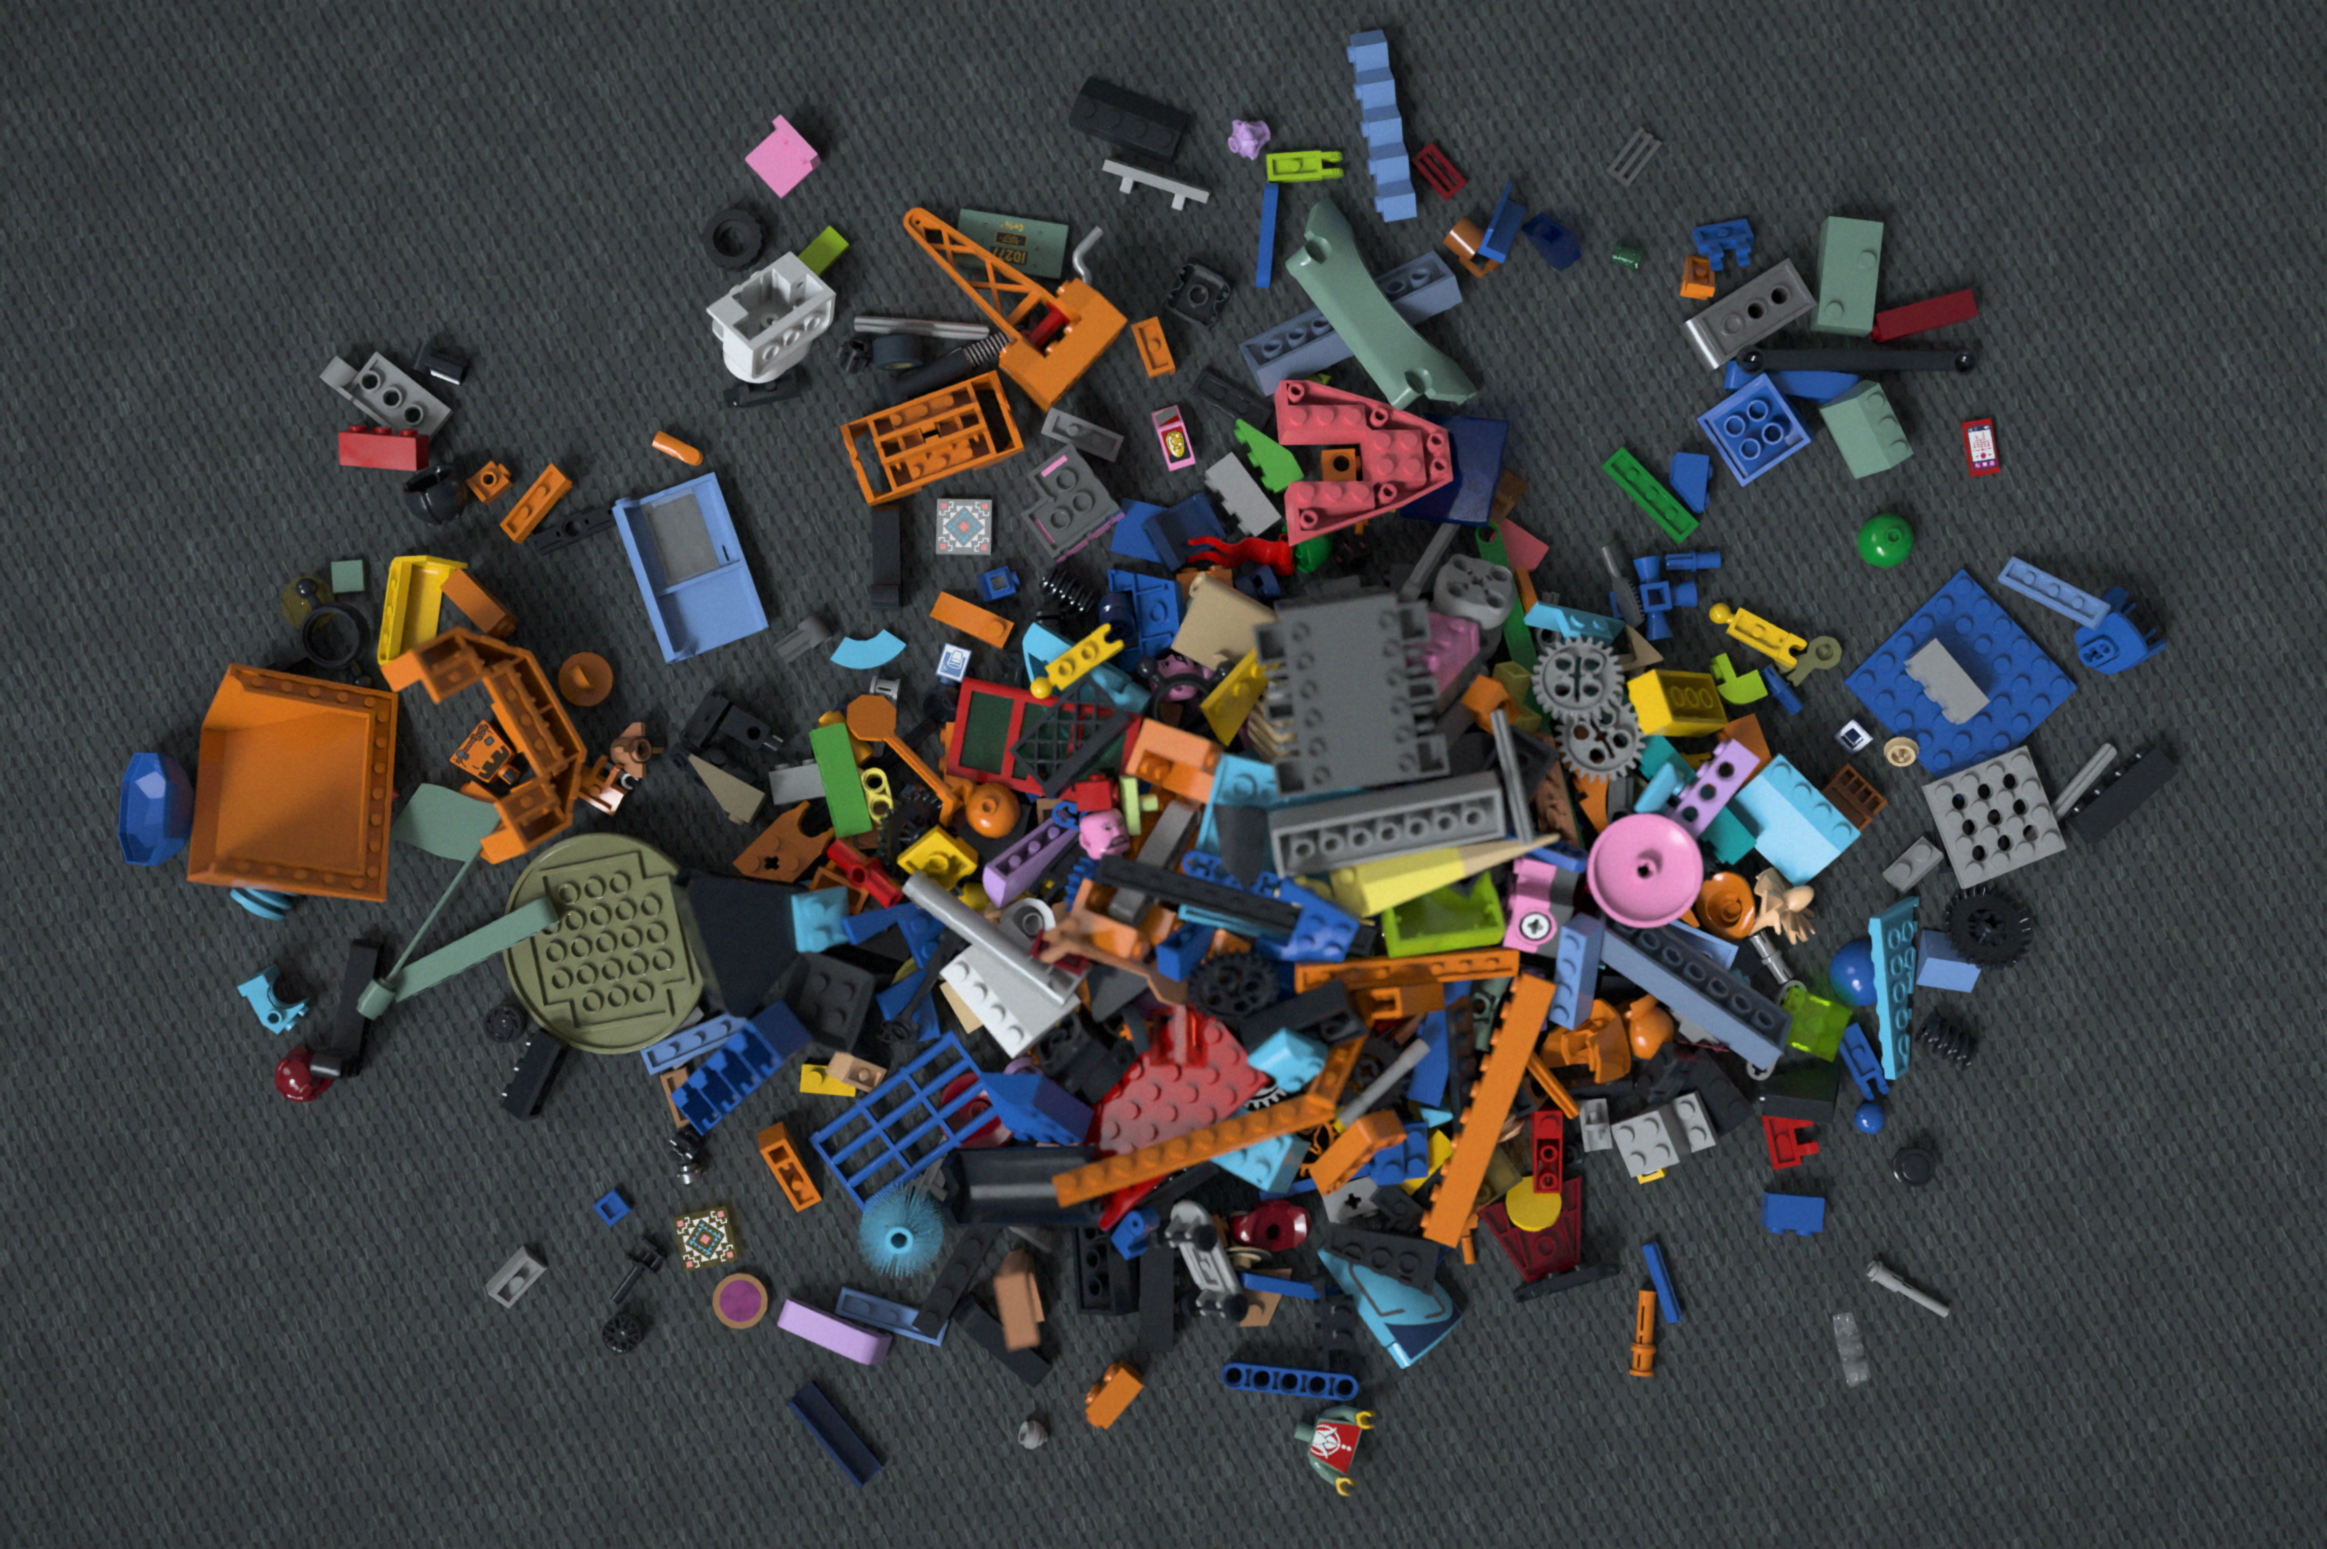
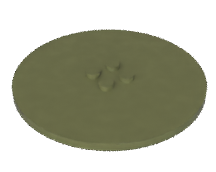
M613 832L582 834L556 843L543 851L523 871L510 894L504 916L540 898L549 896L561 920L552 927L504 950L503 956L510 982L527 1012L547 1032L575 1048L599 1054L629 1053L646 1048L668 1037L689 1018L704 993L705 987L670 889L673 876L682 868L665 852L646 841L626 834Z

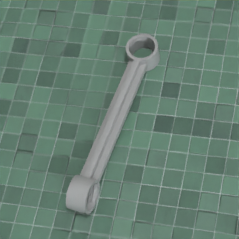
M1475 471L1469 473L1459 485L1460 496L1408 580L1396 595L1397 603L1415 601L1423 585L1473 504L1482 500L1489 492L1490 482L1486 475ZM1468 480H1477L1482 485L1483 492L1481 495H1475L1468 490L1466 484Z

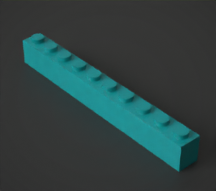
M1566 638L1560 642L1562 646L1566 645ZM1581 658L1576 660V695H1580V678H1582L1580 671ZM1562 664L1558 669L1562 671L1568 670L1571 665ZM1590 664L1586 669L1593 671L1598 669L1599 665ZM1589 690L1585 694L1593 697L1598 691ZM1624 692L1622 695H1615L1617 698L1622 697L1621 705L1623 707L1628 703H1632ZM1633 703L1629 709L1630 713L1637 712ZM1601 711V720L1604 722L1602 725L1610 724V715L1605 711ZM1615 735L1622 743L1619 748H1625L1627 745L1626 739L1622 735ZM1647 735L1639 739V742L1645 744L1646 747L1644 749H1637V752L1642 755V758L1638 760L1641 764L1638 769L1648 780L1655 776L1665 761L1685 774L1682 778L1686 782L1683 788L1687 784L1692 786L1699 778L1695 775V771L1663 736ZM1706 784L1700 789V795L1703 799L1707 800L1713 797L1714 793ZM1672 793L1667 801L1671 798L1677 804L1681 799L1677 797L1678 794L1674 795ZM1725 805L1698 836L1704 843L1707 840L1711 842L1715 847L1712 851L1713 854L1722 863L1728 861L1731 865L1758 844ZM1687 806L1682 811V817L1685 821L1689 819L1692 821L1697 815L1694 806Z

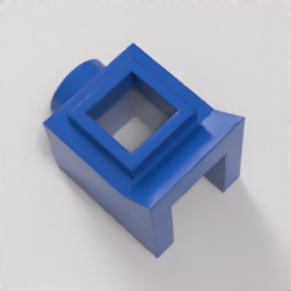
M1008 566L976 575L986 604L1016 595L1015 587L1020 586L1015 570L1010 572Z

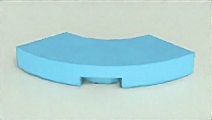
M883 629L876 637L867 641H855L845 637L830 660L852 669H869L892 661L907 645Z

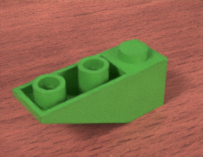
M1240 418L1236 420L1235 425L1237 428L1233 430L1240 444L1245 443L1250 451L1247 453V457L1253 468L1259 467L1263 476L1260 477V480L1267 492L1272 491L1274 496L1287 490L1290 482H1302L1305 476L1290 451Z

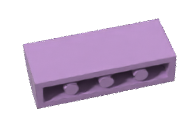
M1064 809L1057 812L1058 815H1061L1062 821L1072 817ZM1051 817L987 864L983 875V884L993 904L1000 910L1028 889L1042 874L1041 871L1078 832L1081 833V830L1059 826ZM1077 820L1074 822V824L1080 825Z

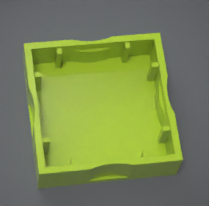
M1489 870L1469 901L1441 886L1379 912L1389 958L1495 944L1500 942L1506 932L1498 896L1492 885Z

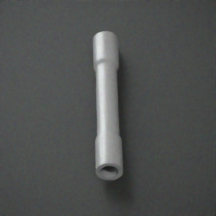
M1418 1038L1388 1070L1337 1115L1338 1119L1349 1128L1408 1069L1414 1067L1430 1052L1429 1047Z

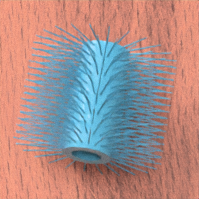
M903 1181L898 1196L897 1191L895 1192L894 1189L893 1197L892 1194H890L891 1198L888 1195L887 1201L882 1197L884 1200L883 1202L881 1201L882 1206L876 1200L878 1203H874V1205L877 1207L871 1209L869 1206L868 1211V1208H866L864 1218L868 1217L863 1221L862 1217L860 1222L861 1224L867 1220L862 1224L866 1227H862V1229L869 1230L861 1232L868 1234H863L861 1237L870 1239L865 1240L866 1238L861 1240L869 1243L867 1245L873 1244L870 1246L872 1249L869 1251L876 1249L874 1258L880 1255L879 1261L883 1258L886 1259L883 1265L886 1266L889 1260L887 1271L894 1253V1263L898 1254L896 1278L899 1265L901 1270L904 1257V1267L906 1269V1265H908L907 1270L910 1260L912 1266H914L917 1258L922 1264L921 1260L928 1265L922 1255L929 1261L927 1257L930 1258L932 1256L930 1254L933 1252L931 1247L937 1248L935 1246L940 1241L936 1242L941 1239L939 1236L942 1235H938L942 1231L935 1230L942 1228L935 1226L941 1225L937 1221L942 1218L934 1216L939 1213L932 1214L933 1211L931 1210L934 1208L927 1210L929 1209L927 1207L930 1205L929 1203L922 1209L920 1208L923 1200L917 1199L920 1198L918 1194L915 1198L917 1187L908 1206L909 1198L906 1205V1186L901 1204Z

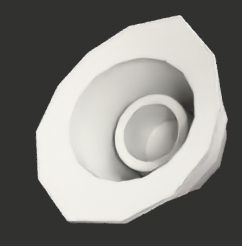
M1033 898L1018 900L1007 908L1000 919V923L1010 917L1032 944L1040 928L1049 931L1056 926L1052 910L1044 901Z

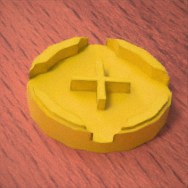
M1532 1176L1523 1177L1514 1182L1507 1191L1505 1202L1507 1213L1512 1222L1523 1230L1533 1232L1552 1226L1560 1216L1562 1204L1560 1193H1533Z

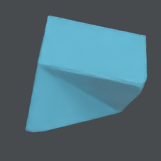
M1441 1098L1439 1107L1427 1103L1417 1106L1421 1118L1426 1122L1428 1128L1453 1118L1444 1098Z

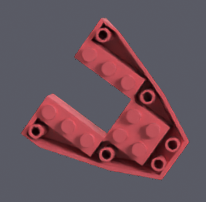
M1280 380L1274 394L1279 445L1360 444L1364 480L1290 482L1284 495L1289 547L1402 507L1453 481L1447 429L1404 410L1399 411L1390 404L1309 380Z

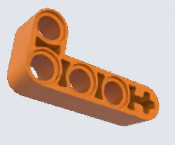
M1383 1111L1358 1119L1312 1165L1309 1173L1322 1196L1330 1195L1342 1188L1378 1150L1393 1147L1407 1138V1133L1395 1111Z

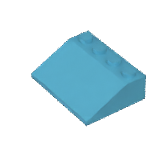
M1779 752L1725 804L1728 810L1758 842L1754 847L1795 887L1805 885L1861 835Z

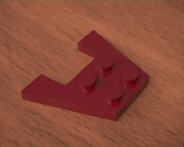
M1581 1176L1562 1181L1560 1216L1552 1226L1543 1228L1541 1231L1523 1230L1517 1225L1511 1227L1502 1201L1475 1209L1526 1282L1545 1277L1544 1275L1552 1272L1564 1271L1580 1265Z

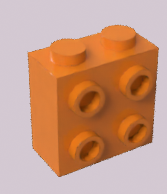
M1123 1359L1119 1364L1114 1361L1105 1371L1103 1383L1101 1385L1095 1383L1086 1394L1085 1412L1088 1413L1086 1418L1097 1428L1103 1426L1107 1430L1143 1387L1144 1377Z

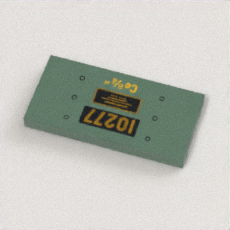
M966 209L960 210L958 232L1025 276L1057 281L1061 279L1069 229L1068 225ZM953 253L955 265L987 269L986 263L974 254Z

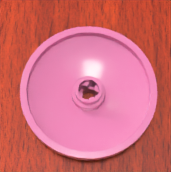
M1637 814L1622 818L1608 826L1598 836L1590 851L1587 864V878L1591 893L1598 905L1609 916L1623 924L1644 928L1667 924L1688 910L1700 890L1703 868L1699 850L1691 836L1680 825L1665 817L1653 814ZM1640 866H1646L1648 869V873L1644 877L1640 876V872H1638Z

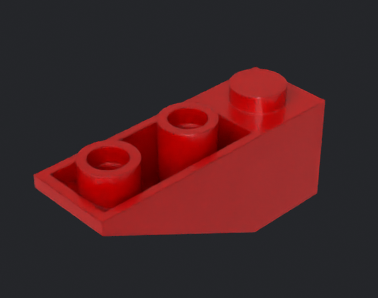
M1542 1104L1539 1110L1530 1113L1533 1193H1562V1110L1557 1104Z

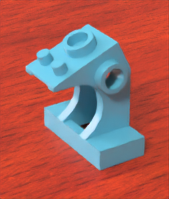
M274 964L251 975L238 986L242 997L247 995L262 1024L276 1034H279L284 1028L289 1031L300 1020L297 1016L298 1013L303 1016L310 1009L306 1005L310 997L294 1004L280 1001L275 995L274 983L281 973L277 965Z

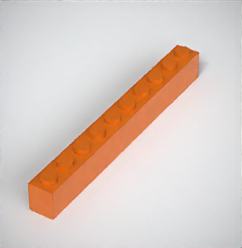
M1522 970L1520 976L1516 975L1510 988V991L1514 992L1510 1003L1505 1002L1500 1014V1018H1503L1500 1029H1494L1490 1044L1493 1045L1490 1055H1484L1480 1070L1483 1071L1480 1081L1475 1080L1470 1092V1096L1474 1098L1470 1108L1465 1106L1462 1112L1460 1122L1464 1124L1460 1134L1455 1132L1452 1138L1450 1148L1454 1150L1450 1160L1445 1158L1442 1164L1440 1174L1444 1176L1440 1186L1435 1184L1432 1190L1430 1200L1434 1202L1430 1211L1425 1210L1422 1216L1420 1226L1424 1227V1237L1456 1248L1556 989L1555 982Z

